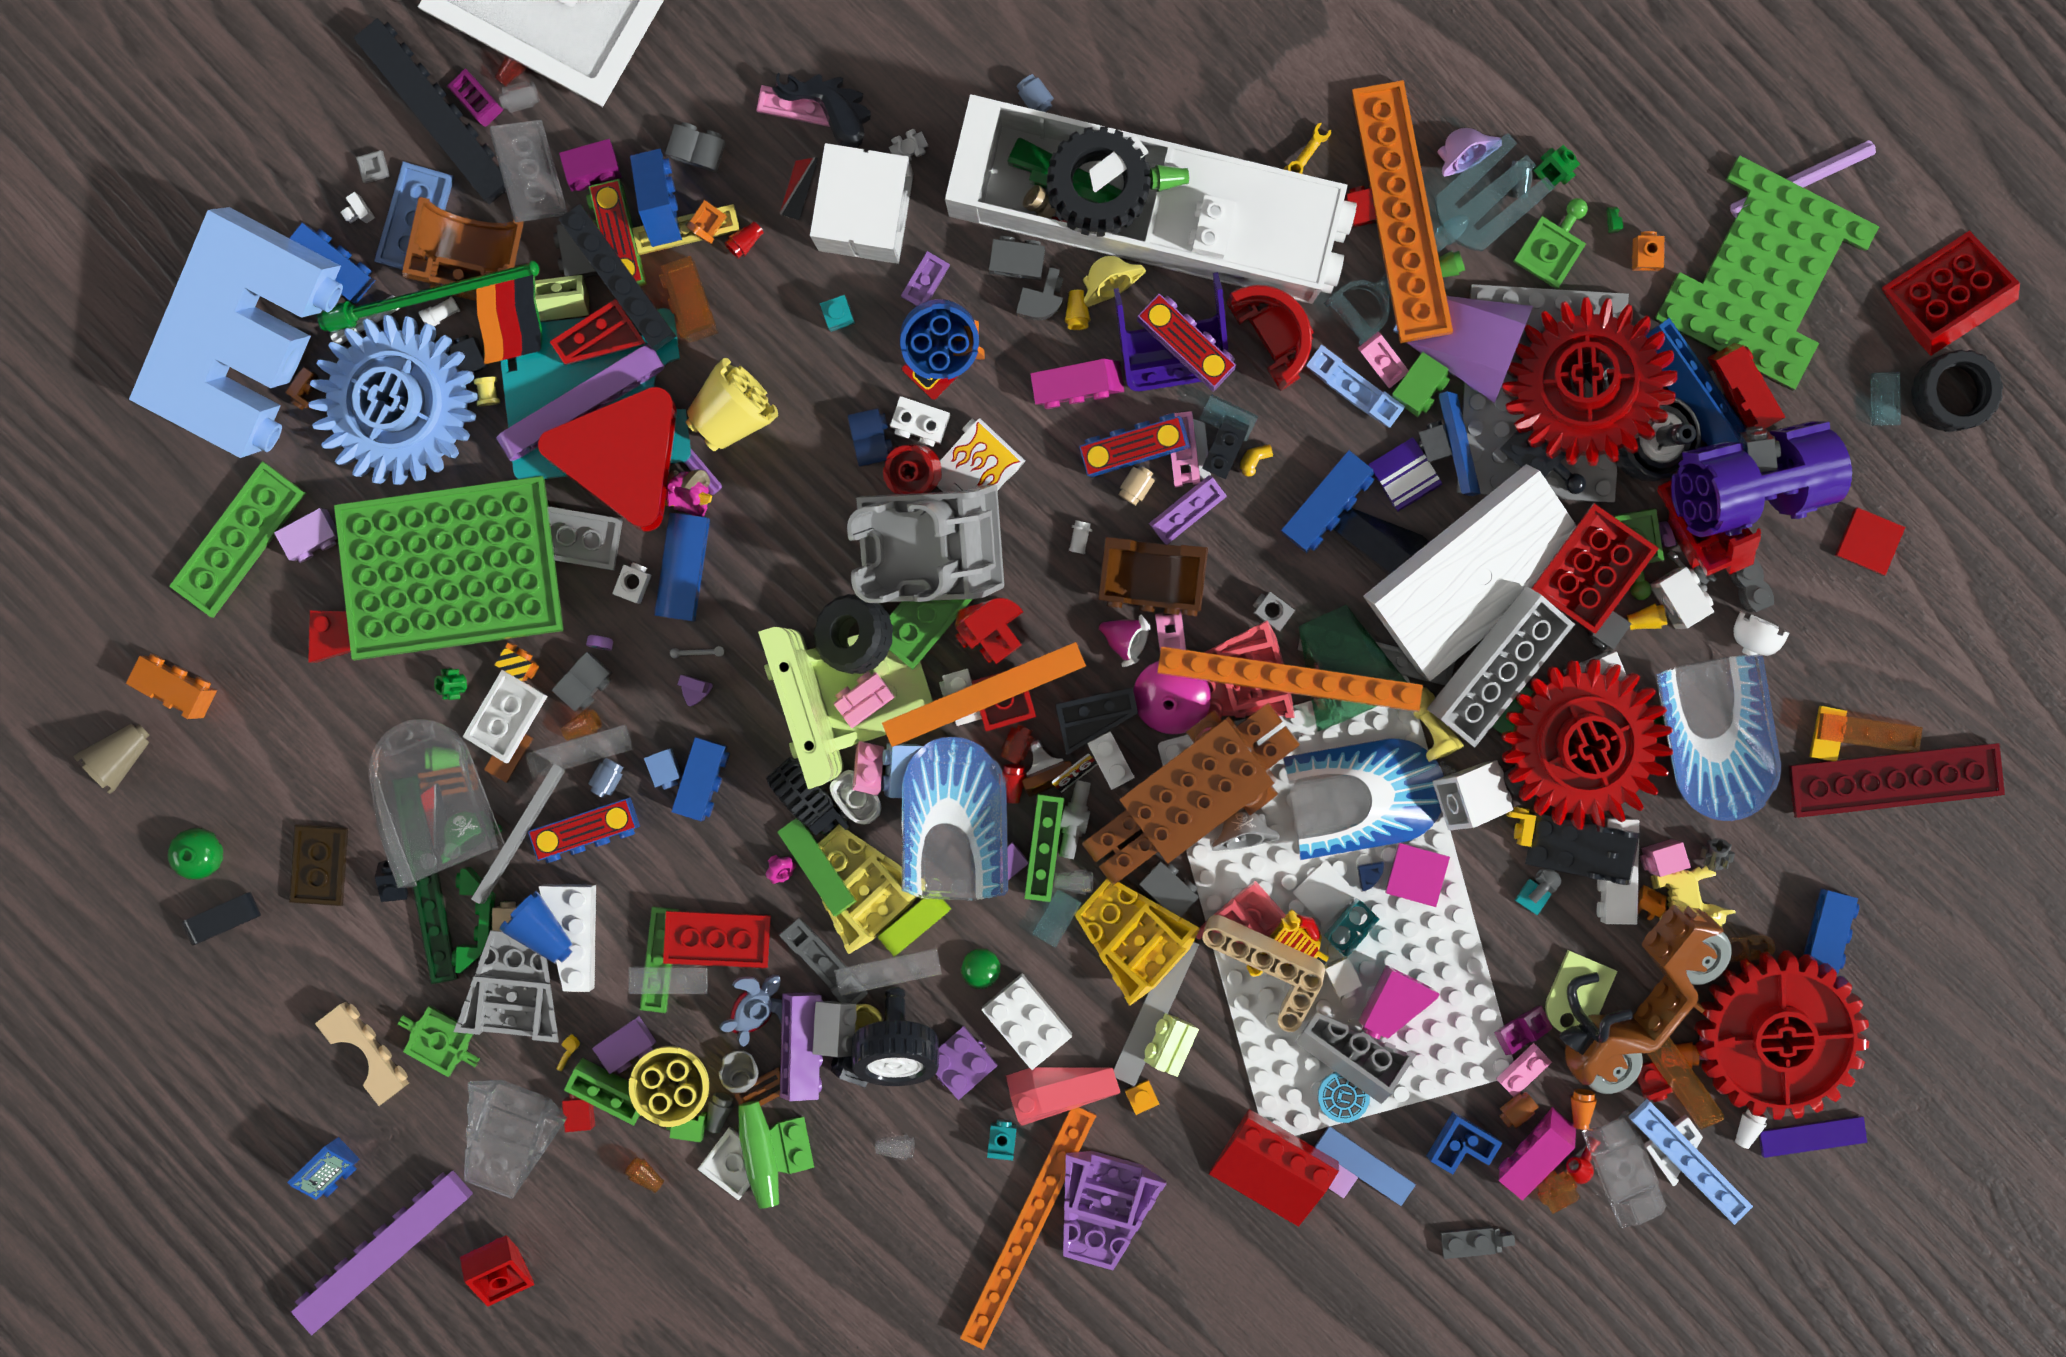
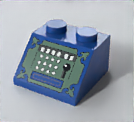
M338 1137L324 1146L287 1183L315 1200L322 1195L327 1198L338 1188L335 1183L341 1177L346 1180L357 1170L354 1165L360 1159Z

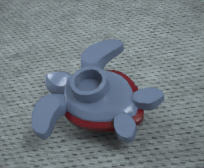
M774 974L768 976L762 986H759L757 979L754 977H740L733 982L732 985L735 988L745 991L734 1002L730 1019L721 1023L720 1030L724 1032L732 1031L738 1034L737 1040L744 1047L749 1042V1032L763 1027L769 1021L772 1012L777 1014L782 1024V1000L771 997L779 989L780 976Z

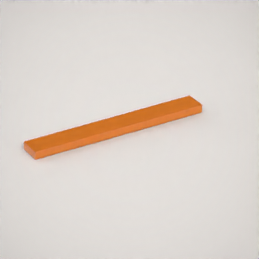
M1075 642L887 720L882 725L891 747H894L1086 667V664Z

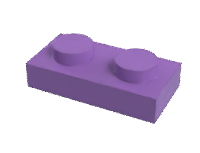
M927 251L901 297L915 306L929 301L949 269L950 264Z

